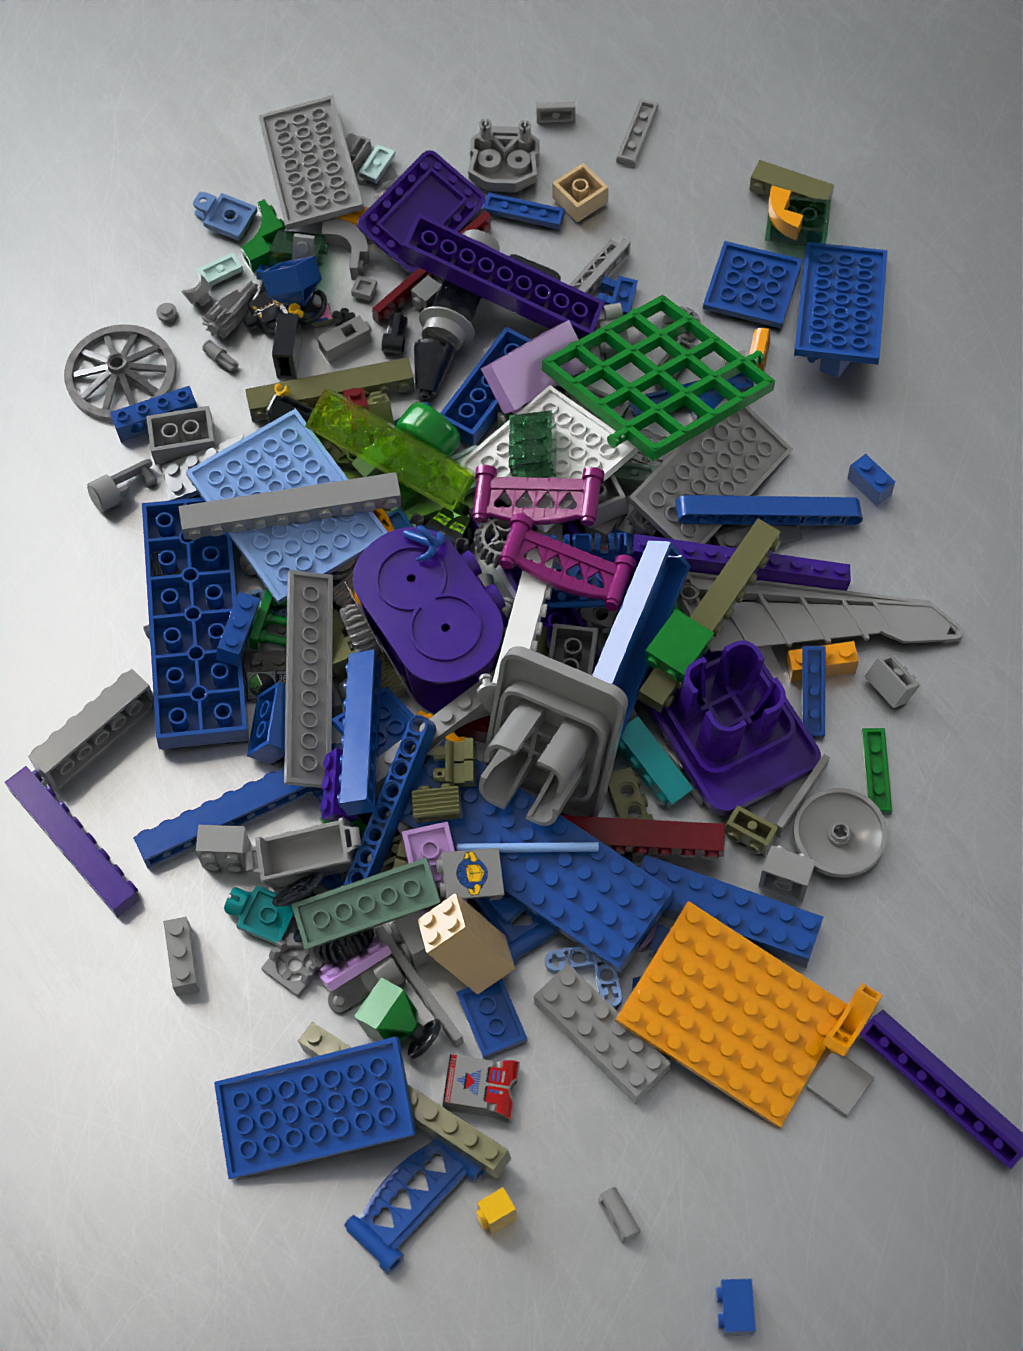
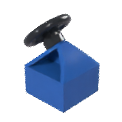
M315 255L281 262L261 273L268 297L289 306L292 303L300 305L303 315L311 312L316 313L309 319L299 318L300 325L313 324L322 317L327 307V297L323 291L316 289L322 277ZM315 295H318L321 299L320 308L315 306Z

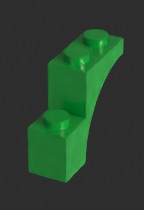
M265 199L257 202L262 218L258 232L248 243L241 246L243 260L252 273L257 271L259 265L274 263L272 257L274 250L271 245L285 239V224L281 218L278 219L276 217L277 214L272 205L269 206Z

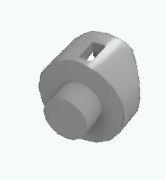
M200 275L199 283L194 288L182 290L181 293L190 304L198 302L201 306H204L212 299L208 293L212 286L203 275Z

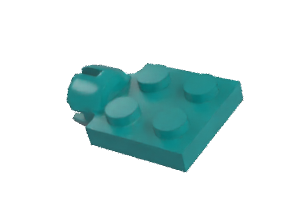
M258 885L251 892L234 887L229 893L231 898L227 897L225 901L224 911L239 920L237 929L275 945L279 940H283L294 918L292 904L285 907H275L272 901L277 893Z

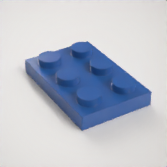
M502 978L478 995L469 987L456 992L483 1059L527 1041V1036Z

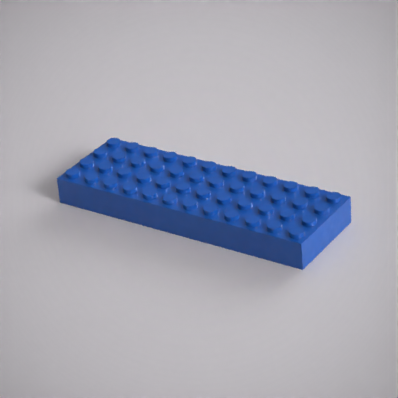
M203 498L142 503L155 729L159 749L249 740L243 658L241 657L238 667L216 660L219 642L237 598L233 540L228 533H223L220 536H204L196 540L184 539L179 506L205 502ZM154 552H156L162 576L158 574ZM151 555H152V559H153L154 566H155L156 573H157V576H156V577L154 576V571H153L152 562H151ZM178 567H179L180 574L172 575V574L176 573V571H177V569H178Z
M445 738L439 746L445 745V741L448 739ZM432 755L420 771L413 791L418 790L417 788L420 786H431L432 789L441 788V784L444 783H436L434 781L433 770L434 768H445V761H435ZM476 759L477 787H459L461 790L463 818L416 823L413 818L411 793L400 823L411 830L448 822L455 851H457V844L599 842V852L499 853L504 894L620 974L675 897L674 891L560 814L556 821L548 826L538 825L527 820L526 815L536 798L520 787L505 809L489 803L479 791L480 777L487 768V765Z

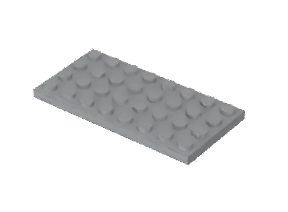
M333 95L258 115L287 230L364 210Z
M724 398L716 408L728 402V400ZM746 406L678 446L630 495L627 501L667 539L705 544L723 524L680 523L677 516L676 499L684 495L750 496L793 448L749 406Z

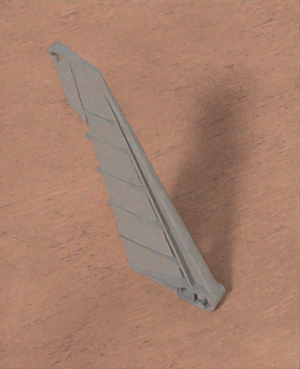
M688 572L675 604L677 608L690 617L700 603L699 598L705 596L718 575ZM756 580L752 586L748 585L744 590L746 595L743 600H755L756 602L735 603L733 606L735 610L728 621L724 619L721 626L723 628L717 638L713 637L709 651L711 653L723 651L725 646L742 640L751 642L757 647L782 644L792 647V643L824 640L826 644H830V639L862 636L866 641L870 639L868 635L882 634L901 643L960 642L964 635V629L933 603L926 600ZM767 601H775V602H796V603H798V604H795V603H767ZM949 629H951L955 633L947 635Z

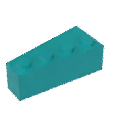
M637 716L625 727L617 751L639 775L645 785L653 791L658 802L669 809L693 790V787L641 719Z

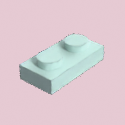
M377 144L359 171V177L377 184L394 159L395 151Z
M232 252L197 270L198 274L203 275L206 281L213 286L242 272L243 267Z

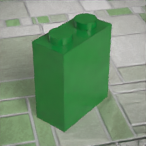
M675 609L645 650L644 659L651 667L664 671L671 680H678L683 683L687 667L692 662L701 658L712 643L714 633Z

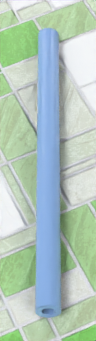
M599 842L457 844V851L499 848V853L599 852Z

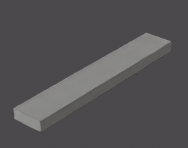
M382 925L376 928V937L389 946L392 952L391 956L406 980L432 1016L441 1021V1028L453 1045L459 1047L464 1043L461 1033Z

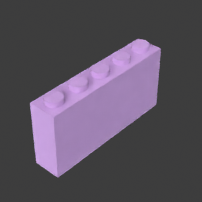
M569 320L551 328L481 369L504 414L509 412L513 414L518 413L524 408L523 405L530 403L548 386L555 387L559 385L541 370L542 360L567 347L571 342L579 340ZM577 358L559 366L570 376L574 377L586 372L585 369L587 368Z

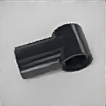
M395 313L390 315L387 332L382 337V351L403 354L405 332L408 318L403 316V314Z

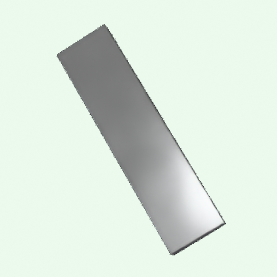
M640 99L617 155L616 162L636 166L657 113L658 103Z

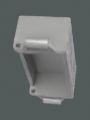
M342 817L338 821L314 825L265 838L257 837L255 838L256 846L244 853L246 872L260 873L261 882L272 888L290 885L296 880L312 873L321 872L325 877L347 872L350 870L357 847L361 846L359 827H354L352 822ZM253 852H257L258 869H255Z

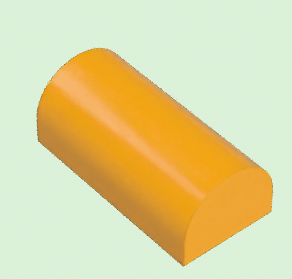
M759 328L754 331L750 354L757 350L763 353L764 361L758 364L757 367L765 372L771 342L770 330Z

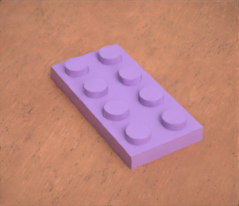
M448 822L402 831L401 835L408 864L427 858L438 889V885L441 883V874L436 872V860H439L442 852L455 851ZM435 907L420 911V916L422 917Z

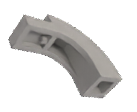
M339 218L324 220L321 233L323 246L342 247L350 252L349 268L351 280H356L358 275L360 276V272H364V264H369L368 246L364 234L358 227L346 220Z

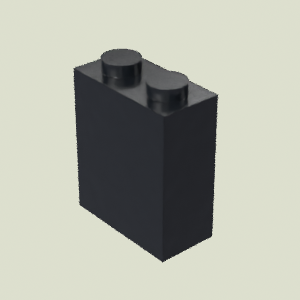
M278 313L272 350L277 378L297 379L303 341L298 314Z

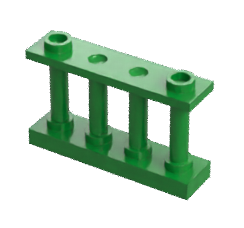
M267 588L249 637L250 649L259 651L261 643L265 642L286 646L287 644L286 637L269 634L266 631L267 624L271 625V623L287 627V618L274 615L272 612L273 606L281 605L287 607V600L278 604Z

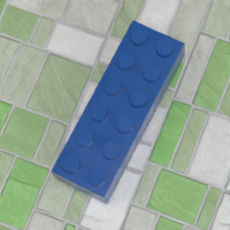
M505 327L440 412L458 430L461 442L469 446L477 445L502 412L481 369L531 341V339Z

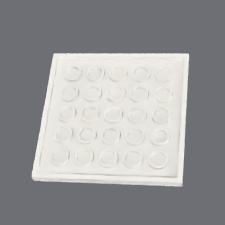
M550 385L461 460L458 465L463 472L475 481H477L475 471L479 465L495 467L497 469V477L582 479L583 469L597 467L605 472V481L638 452V449L628 440L612 448L607 442V436L616 431ZM504 492L499 499L511 506L512 501L508 494ZM525 493L516 504V507L522 508L525 506L526 508H531L534 503L529 494ZM547 493L537 507L540 509L544 507L552 509L555 503L550 494ZM568 494L559 505V508L565 509L568 507L573 509L577 504L572 495ZM555 524L535 526L546 533Z

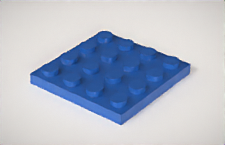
M724 241L703 303V309L782 328L803 259Z

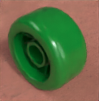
M421 402L413 403L397 421L396 431L401 439L409 447L420 450L423 457L427 459L431 457L439 461V465L446 463L461 444V436L454 425L427 404Z

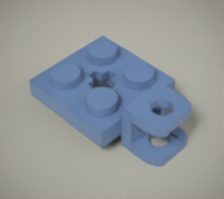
M199 192L193 201V206L196 208L195 216L203 221L205 228L240 241L258 212L256 206L223 193L217 199L216 196L209 193ZM202 199L207 200V202H201V203H200L199 201L202 200ZM231 215H234V218H233V219H227V217H226V216H229V217H230Z

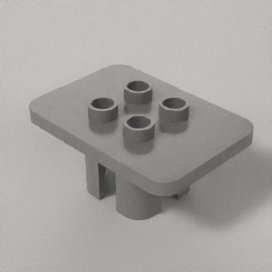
M521 646L510 648L501 660L482 762L487 765V768L481 775L479 782L481 795L489 803L505 809L519 787L534 793L529 794L535 797L536 800L527 813L526 819L543 826L553 824L559 814L598 817L603 809L628 707V699L625 693L611 683Z

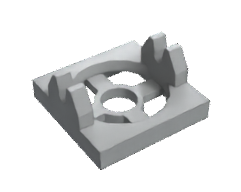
M290 932L284 941L279 940L276 948L270 950L269 959L261 969L299 997L325 964L316 957L313 948L305 950L303 942L296 943L293 940L294 934ZM291 948L303 949L298 956L290 957L284 953V951ZM308 955L312 959L309 970L304 967L303 962ZM278 958L286 963V970L282 975L279 974L277 969ZM294 959L302 963L298 971H291L288 968L289 963ZM292 975H302L301 980L288 981Z

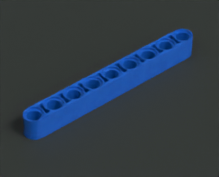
M684 495L678 497L675 501L678 521L682 524L754 525L759 518L769 525L852 526L863 521L860 501L855 497Z
M415 715L408 722L376 802L375 812H372L361 840V846L358 847L343 886L359 881L362 875L365 879L377 875L381 871L436 733L435 723L422 715ZM425 723L424 730L420 732L421 724ZM416 744V750L411 754V748ZM407 766L408 770L406 774L402 775L404 767ZM399 788L398 795L394 797L395 789ZM390 810L389 817L385 819V813ZM381 831V838L377 841L376 836ZM372 853V860L368 863V856Z

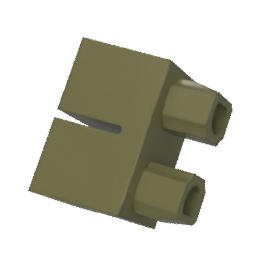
M473 738L458 742L447 740L445 745L433 747L434 760L445 761V768H434L433 779L436 783H453L458 787H477L476 743Z

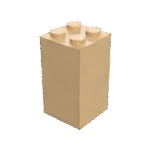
M456 893L418 919L426 953L477 995L515 970L505 935Z

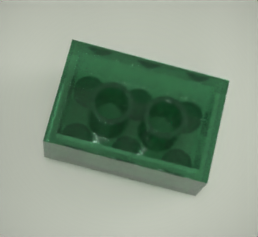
M791 196L787 211L803 215L802 226L797 239L794 240L782 234L772 223L768 212L765 241L806 245L807 242L826 244L831 200Z
M552 410L510 415L508 466L512 477H556L557 426Z

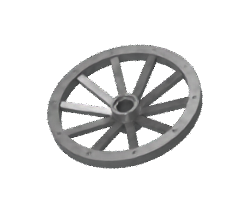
M130 324L104 327L83 338L71 351L64 369L65 386L73 403L85 414L109 422H113L110 412L115 410L109 409L117 381L121 382L130 406L135 404L127 382L128 377L154 394L151 398L171 392L176 378L174 356L166 341L157 333L147 328ZM130 336L121 353L116 352L111 337ZM138 337L154 344L128 356ZM105 340L110 355L105 357L88 349ZM161 351L166 359L167 366L133 362ZM82 356L105 364L75 371ZM132 370L166 373L161 387L158 389ZM103 373L80 395L75 389L74 379ZM110 378L102 409L85 401Z

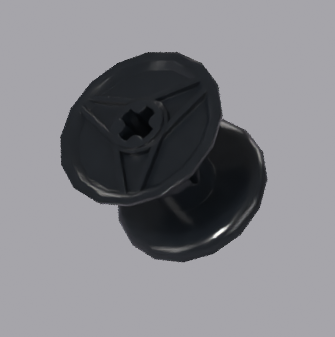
M321 872L312 873L296 880L280 891L274 897L272 904L275 907H285L315 896L313 891L323 882L324 874ZM299 928L293 936V940L296 943L302 942Z

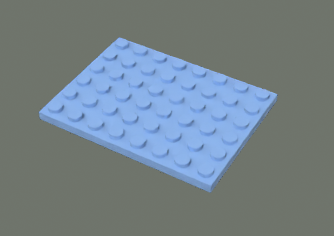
M296 408L186 471L187 477L205 502L349 480ZM362 511L348 516L337 515L328 519H311L304 523L292 522L284 526L273 525L267 526L264 529L254 528L240 533L229 532L228 534L276 602L280 604L287 600L289 570L331 574L361 556L373 541L388 532L373 512Z

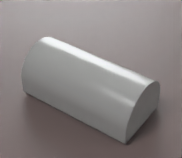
M575 101L536 102L537 123L576 122Z
M616 1187L602 1192L598 1203L621 1243L624 1244L636 1237L641 1230Z

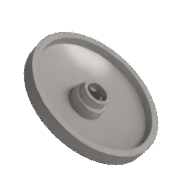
M831 788L812 795L802 804L795 818L793 837L799 854H806L816 861L814 866L816 871L832 877L845 878L862 874L877 863L887 842V826L880 809L868 797L850 789Z

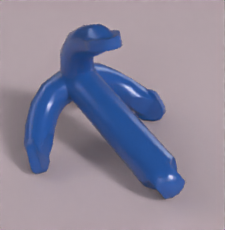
M417 525L418 533L404 530L403 536L407 539L429 547V550L416 558V561L424 562L432 558L437 551V547L441 546L445 541L444 535L440 531L437 532L436 539L422 525Z

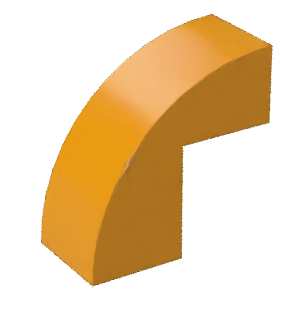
M772 185L768 205L770 219L782 234L796 240L801 230L803 215L787 211L790 204V190Z

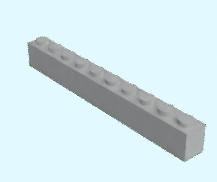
M394 472L179 506L184 539L196 540L204 536H220L223 533L229 532L240 533L254 528L264 529L267 526L273 525L284 526L292 522L304 523L311 519H328L337 515L348 516L355 512H372L375 509L381 508L392 509L401 505V495L397 474Z

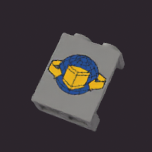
M499 848L442 852L439 860H436V872L441 874V883L438 885L440 898L443 897V900L448 899L455 893L462 899L490 897L491 900H500L503 897L504 888Z

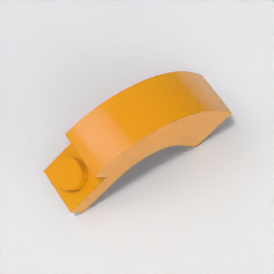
M862 983L836 1025L826 1036L823 1044L832 1053L840 1054L843 1057L846 1056L858 1039L860 1032L866 1026L883 995Z

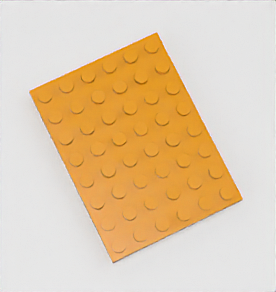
M688 901L614 1021L779 1129L827 1047L823 1044L826 1036L836 1025L848 1004Z

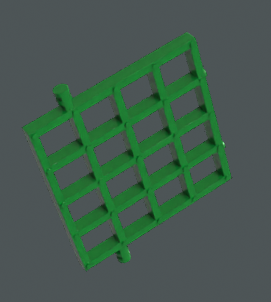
M663 294L637 309H632L626 315L582 339L571 342L567 347L543 359L541 369L616 431L607 436V442L612 448L628 440L652 461L774 391L776 381L757 367L758 364L764 361V355L761 351L757 350L744 357ZM662 311L675 322L660 330L647 318ZM632 326L647 337L633 346L618 335ZM686 331L702 342L688 351L673 340ZM606 342L618 354L603 362L589 350ZM660 347L674 359L661 366H657L645 354ZM715 352L729 364L714 372L700 359ZM577 358L589 370L573 378L559 366ZM629 363H632L645 373V375L631 383L615 372ZM687 368L701 380L685 388L671 375ZM739 373H743L757 385L742 393L727 382V380ZM603 379L616 391L600 400L586 387ZM658 384L672 396L659 404H655L642 392ZM714 389L726 398L728 402L713 410L698 397ZM627 400L644 412L628 422L612 410ZM683 405L700 417L685 427L669 415ZM654 422L671 434L656 444L639 432Z

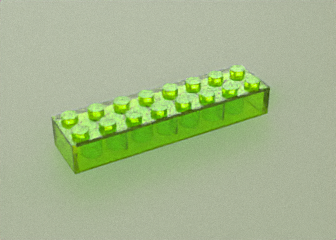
M324 389L305 425L306 428L386 474L396 472L398 481L452 512L459 510L475 480V471L332 389Z

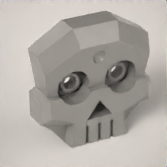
M485 119L480 120V132L471 137V163L468 170V179L485 190L493 192H518L537 182L536 165L539 163L540 140L532 135L531 123L526 120V126H524V120L519 122L518 127L492 126L489 119L486 120L487 125H485Z

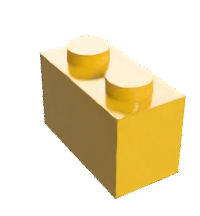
M504 1187L477 1202V1220L482 1229H488L491 1235L517 1220L516 1208Z

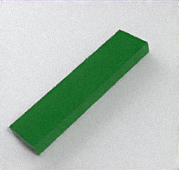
M862 728L866 794L883 815H891L892 803L885 728Z

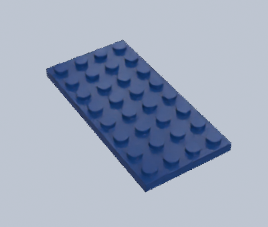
M815 242L806 243L794 349L795 356L879 364L888 250Z
M398 1037L214 1082L228 1179L231 1180L416 1136L401 1045Z

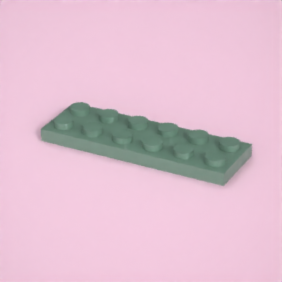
M427 858L293 903L292 908L304 949L310 950L438 906L442 902Z

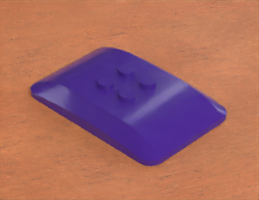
M427 150L360 217L357 226L368 239L408 273L412 274L419 267L398 258V255L417 213L460 232L483 207L486 198L475 185L439 154L432 150Z

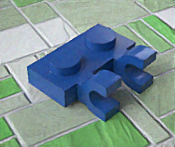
M603 276L602 286L597 299L604 301V306L621 303L624 316L631 310L638 280L618 276L617 280H613ZM614 291L613 297L604 294Z

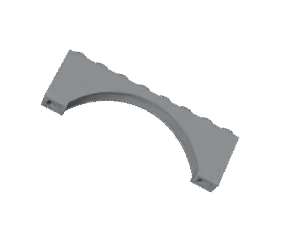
M495 670L489 673L492 677V681L494 678ZM480 681L429 718L436 725V733L429 751L456 729L476 719L491 715L477 696V689L481 686ZM425 723L421 724L420 732L424 730ZM401 740L377 757L376 801ZM416 744L411 748V754L415 752ZM407 766L404 767L402 775L406 774L408 770ZM399 788L395 789L394 797L398 795Z

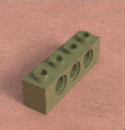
M631 767L611 772L607 791L616 817L654 820L652 814L648 815L646 807H648L646 796L641 794L638 788L641 787L639 776L637 773L633 774ZM630 792L633 795L631 797H624L622 793ZM637 812L640 816L633 818L629 816V813ZM634 850L629 852L633 864L643 861L644 856L636 855ZM649 852L648 856L655 858L658 857V853Z

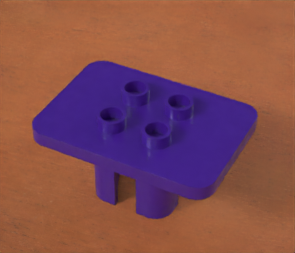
M743 640L725 646L723 651L711 653L708 650L700 659L692 662L686 669L681 690L677 689L673 694L675 699L669 708L664 707L660 713L643 703L707 807L713 813L722 816L732 814L737 805L745 808L810 775L821 759L818 745L786 698V692L778 678H773L764 664V656L756 645ZM651 666L644 680V683L654 670V668Z

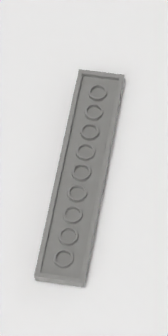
M289 570L285 785L322 788L325 774L323 761L326 754L332 751L333 575L297 570Z

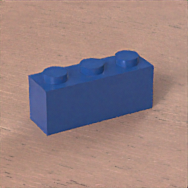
M238 592L217 648L216 660L238 667L259 610L260 598Z

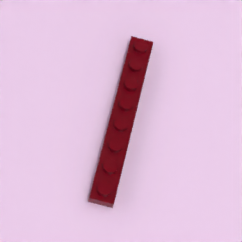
M486 211L483 212L460 233L463 234L467 230H480L488 233L491 229V215ZM418 268L372 308L373 320L378 324L383 320H387L393 311L398 307H402L407 299L412 296L411 290L426 276L434 279L435 275Z

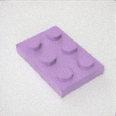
M375 937L369 943V947L363 949L362 953H358L355 957L349 958L348 961L344 960L339 964L335 962L332 965H324L317 976L321 983L332 992L389 956L392 952L386 943Z

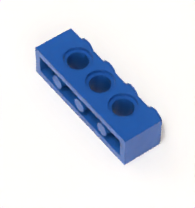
M190 386L112 411L110 414L119 440L123 442L148 433L146 416L198 407Z

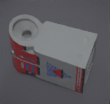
M450 1054L443 1107L451 1112L490 1116L496 1120L511 1123L514 1110L511 1090L518 1081L520 1062L516 1060L494 1062Z

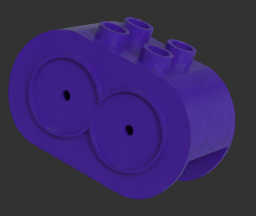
M416 527L400 528L380 536L364 550L355 565L353 584L370 627L375 636L377 634L397 670L406 680L407 687L416 702L424 710L435 715L479 682V677L482 674H489L496 669L505 637L504 628L509 623L502 610L506 607V603L494 584L484 587L478 575L482 574L481 567L469 550L460 555L451 541L444 536V543L437 547V551L432 558L424 562L416 561V558L426 553L429 547L403 536L404 530L418 533ZM427 529V530H429V531L436 537V539H437V532H436V531H433V530H430V529ZM383 649L384 655L386 656V658H388L387 654L385 653V651H384V649Z

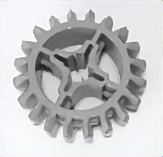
M488 518L485 523H480L479 529L475 531V551L479 554L481 560L485 559L486 565L493 563L495 569L500 565L499 558L511 529L510 522ZM490 535H493L494 538L491 540V543L487 545V539Z
M356 603L349 604L340 609V617L352 641L354 650L362 652L374 649L377 655H379L374 635Z

